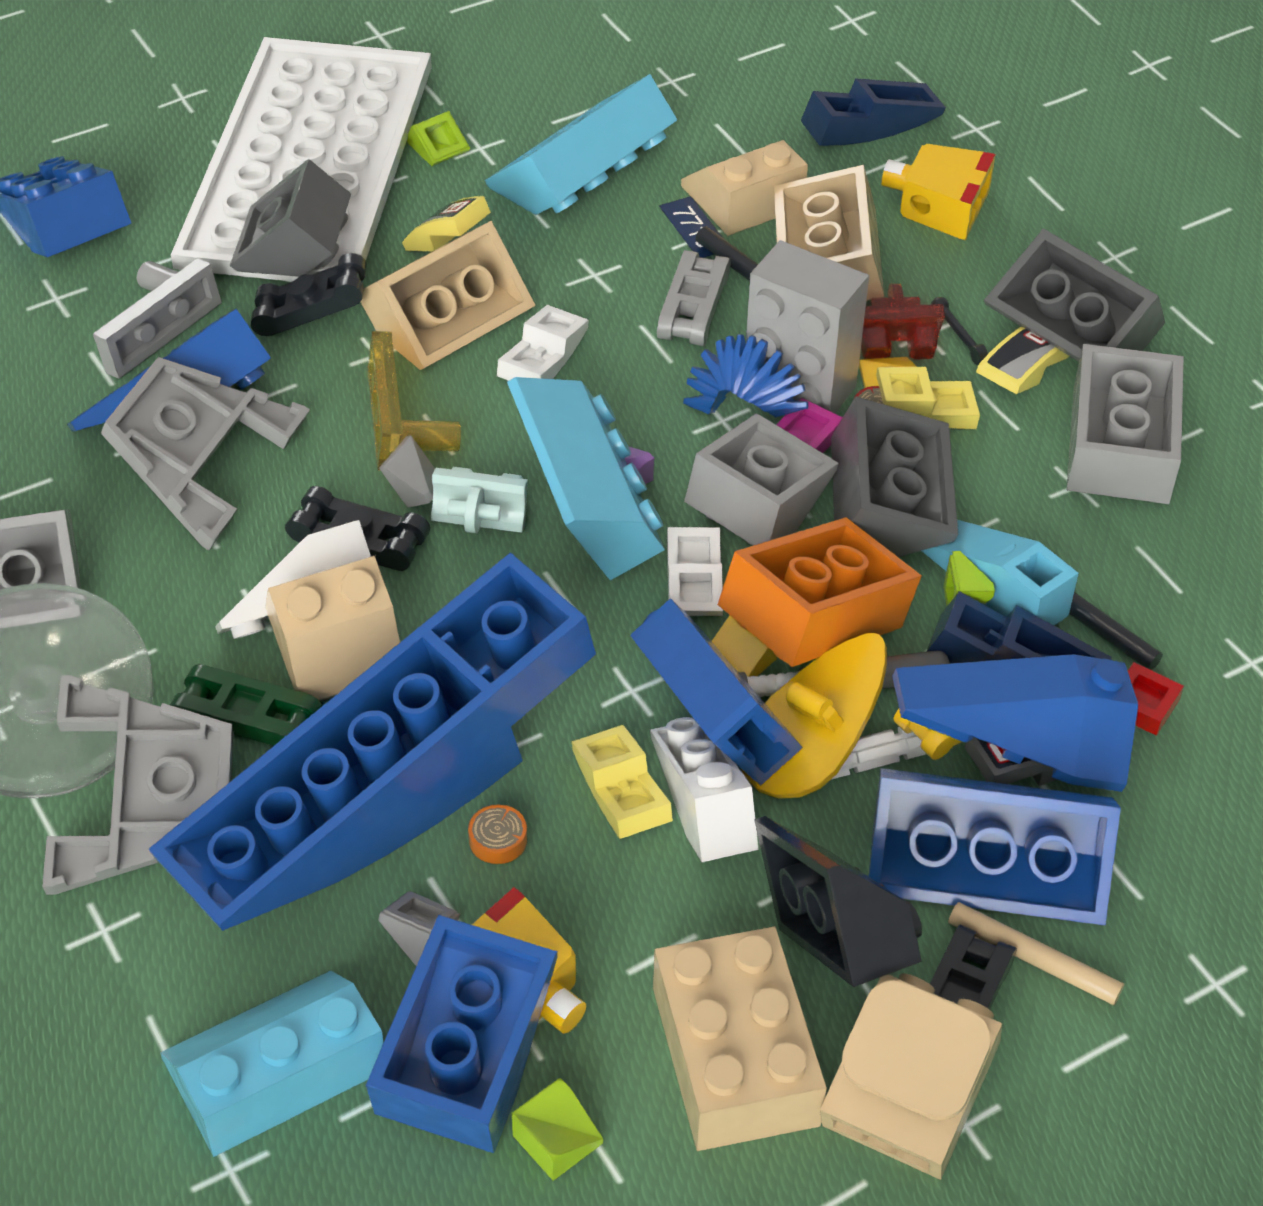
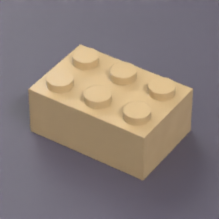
M776 927L656 948L654 951L653 990L696 1150L701 1151L821 1127L820 1108L824 1102L827 1087Z

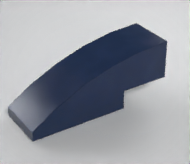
M855 78L849 93L813 91L801 122L819 146L850 145L894 136L921 126L943 115L946 107L926 83Z
M960 591L940 615L926 651L938 650L944 652L948 656L950 664L1072 654L1112 660L1111 656L1017 605L1006 617Z

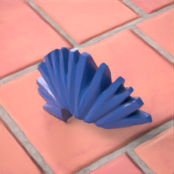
M742 334L737 336L736 342L733 336H727L726 343L723 339L716 341L717 356L708 349L701 353V357L709 370L695 366L692 367L690 372L697 378H687L686 383L703 395L683 399V404L709 415L715 413L719 405L727 398L725 395L730 391L737 395V397L756 405L775 418L809 407L808 401L793 399V397L806 391L804 384L792 387V384L801 377L799 374L789 377V374L795 368L793 364L790 363L777 372L783 353L777 350L765 363L768 342L761 339L756 345V337L749 336L746 343Z

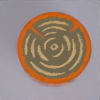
M490 805L477 811L469 822L470 848L474 855L484 862L491 864L508 863L518 858L526 848V821L519 811L510 806Z

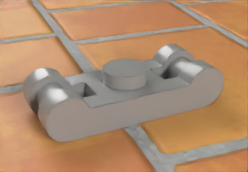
M683 251L659 316L657 338L672 341L674 336L689 339L690 344L706 345L710 324L723 287L727 284L729 278L731 258L716 256L712 260L699 257V252ZM679 315H684V316H687V317H692L693 320L685 319V318H679Z

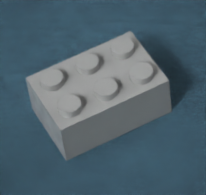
M779 240L750 273L746 343L749 336L756 337V345L761 339L768 342L765 363L777 350H780L783 354L777 372L788 364H793L795 368L789 374V377L797 374L801 377L792 384V387L804 384L806 390L793 397L794 400L803 398L832 413H836L856 388L869 275Z
M1083 344L1073 390L1067 491L1164 504L1170 503L1181 463L1184 356Z

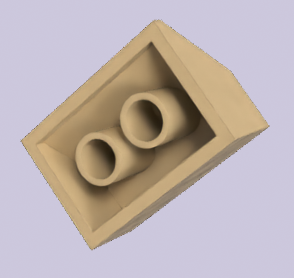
M864 165L774 185L777 243L779 240H782L868 274L869 282L866 301L884 297L876 209Z
M492 221L475 228L365 287L361 304L378 335L419 370L428 367L536 306Z

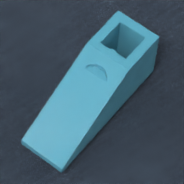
M957 520L958 536L954 542L922 550L924 554L945 571H947L952 551H961L994 584V597L986 605L1006 617L1016 605L1054 626L1069 616L1079 573L1039 541Z

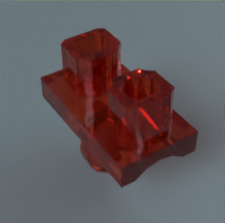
M890 283L887 297L871 298V306L865 307L861 341L864 359L890 358L892 351L891 341H907L909 357L914 360L932 359L945 318L943 304L920 305L919 297H903L900 283Z

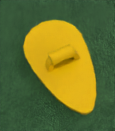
M866 633L844 641L826 651L798 672L765 702L803 748L761 786L742 770L748 782L760 793L778 799L800 798L821 789L837 775L855 748L883 687L887 668V647L879 634Z

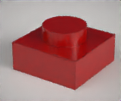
M1133 662L1128 669V674L1138 701L1135 726L1157 736L1180 701L1184 685Z

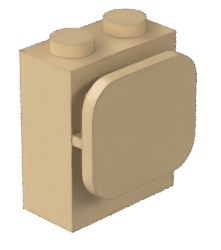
M902 973L899 978L888 974L880 977L877 985L868 994L845 1044L842 1062L820 1108L822 1126L941 1180L1001 1042L1002 1023L994 1020L993 1012L977 1002L959 999L956 1004L934 994V987L916 976Z

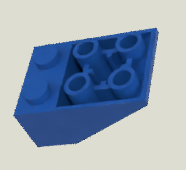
M59 156L38 164L40 171L25 177L23 172H17L0 178V213L31 251L44 257H50L132 224L113 172L95 167L93 163L82 164L79 163V160L65 161L64 156Z

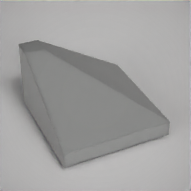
M411 435L406 436L379 469L409 508L428 504L433 499L432 474L435 468Z
M408 891L381 911L378 921L417 966L438 915L458 921L460 914L451 908Z

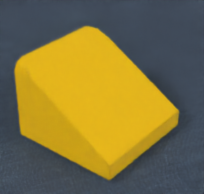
M730 615L712 639V643L737 672H745L747 677H757L777 659V656L771 649L748 630L742 628Z

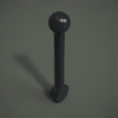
M934 298L931 302L932 312L942 315L970 350L974 364L979 365L988 355L986 347L983 344H976L949 310V302L946 298Z

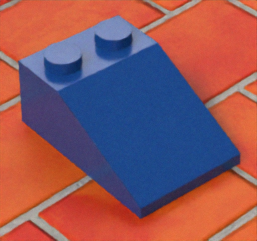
M438 915L366 1083L374 1114L494 1153L517 1096L558 957L557 951Z

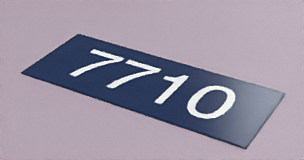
M691 196L659 205L692 251L699 252V257L701 258L714 255L696 242V235L705 226L719 236L721 235Z

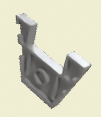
M158 357L106 420L101 434L200 545L210 550L232 520L237 508L194 482V478L238 421L284 449L304 422L310 409L295 402H292L291 406L288 407L267 400L268 393L250 388L246 393L220 384V377Z
M61 675L57 724L60 731H118L110 834L108 836H47L42 885L46 895H56L158 863L148 849L232 781L234 742L232 724L162 703L161 707L133 699L125 691L111 687L108 690L84 684L82 678L72 675Z

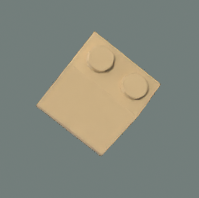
M782 140L703 168L682 178L681 186L723 232L729 236L775 219L774 185L807 178L808 164Z
M375 556L276 585L267 590L265 608L294 690L314 696L320 702L333 698L400 643L393 605Z

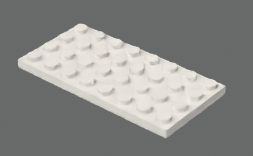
M264 37L172 250L173 269L182 270L198 258L210 263L213 273L287 282L296 280L298 278L296 276L237 272L230 267V263L250 206L307 159L314 162L351 193L346 210L348 220L339 232L336 242L339 245L337 254L325 267L318 265L307 274L312 275L337 266L340 257L346 253L359 254L366 260L408 138V132L413 124L432 68L431 53Z

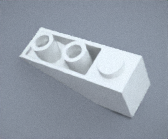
M353 521L307 535L215 626L217 633L220 634L231 630L233 638L238 639L265 630L263 620L269 619L265 608L268 588L371 557L360 521Z
M677 718L668 722L665 727L651 729V739L685 835L701 862L758 850L752 786L736 763L709 739L694 718Z

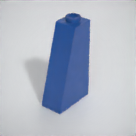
M671 598L659 609L650 613L643 624L630 635L709 739L760 786L803 748L700 627Z

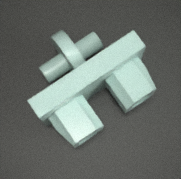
M453 467L452 469L435 468L432 474L433 504L431 521L464 525L466 532L476 534L480 527L522 533L526 521L528 479H523L521 475L503 473L502 476L474 473L471 469Z

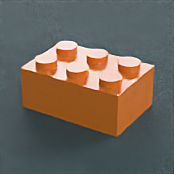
M845 517L735 551L717 605L734 618L742 628L748 630L771 649L780 660L794 667L819 658L826 651L866 633L883 635L902 628L922 575Z

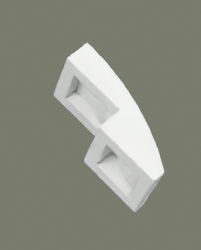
M546 305L524 323L522 340L498 359L497 376L508 381L515 377L553 379L580 343L588 329L589 320Z
M668 527V600L671 598L688 616H723V609L717 605L723 589L720 528Z

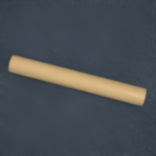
M960 902L952 910L948 920L949 924L955 927L961 924L977 931V938L993 945H997L999 941L1014 946L1017 948L1015 957L1112 1005L1116 1004L1123 990L1124 983Z

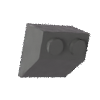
M307 159L250 206L230 267L237 272L296 277L306 275L318 265L325 267L333 260L339 250V245L336 242L339 232L348 220L346 210L351 193L314 162Z

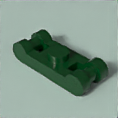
M202 664L194 665L184 680L185 691L177 693L170 703L171 706L230 723L235 735L270 744L272 747L323 706L317 698L310 694ZM214 695H216L214 700H209V698H212ZM276 713L288 716L286 721L273 717Z

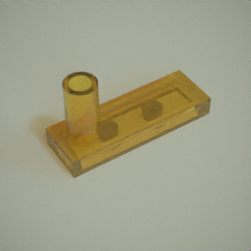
M372 331L367 369L377 469L380 470L379 467L404 438L410 435L422 451L458 452L461 442L459 421L401 420L392 332Z

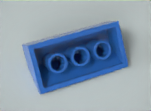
M880 768L868 877L879 884H883L888 890L902 899L954 906L960 902L976 909L1106 925L1121 807L1112 797Z

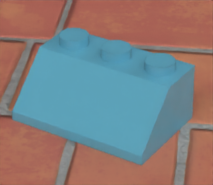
M329 971L160 1053L213 1157L368 1080L382 1048L383 1035L381 1028L354 983L333 971Z

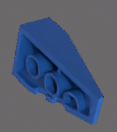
M234 309L172 350L163 359L220 377V384L228 387L236 383L242 390L265 374L261 365L271 359V357L238 310ZM150 366L135 376L130 382L122 385L67 423L71 431L75 432L105 423Z
M1072 654L896 668L892 674L901 718L965 743L976 737L1003 748L1002 757L1020 764L1023 758L1026 757L1053 768L1052 777L1068 784L1120 792L1127 785L1138 701L1124 662Z

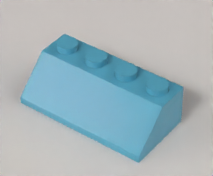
M649 74L602 100L484 181L491 190L535 215L551 207L555 213H559L579 200L575 192L581 187L584 188L585 192H588L605 182L609 178L605 171L611 166L615 171H618L636 160L638 156L634 150L642 146L644 151L667 138L663 130L676 122L677 118Z
M515 377L509 380L507 384L563 521L611 581L664 551L665 549L656 531L663 527L662 520L649 499L643 501L640 495L647 490L646 484L633 463L627 465L624 459L631 455V451L617 428L612 430L609 425L616 418L604 396L599 394L593 397L584 383L577 380Z

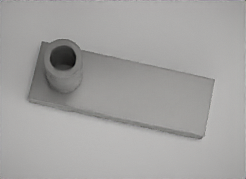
M197 258L179 272L153 261H147L140 266L137 272V282L140 287L151 292L93 333L107 374L120 379L222 303L210 263Z

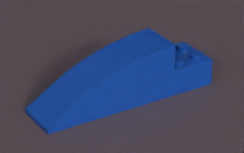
M510 552L148 850L222 931L345 879L429 830L480 795L523 761L511 726L596 655L586 616Z

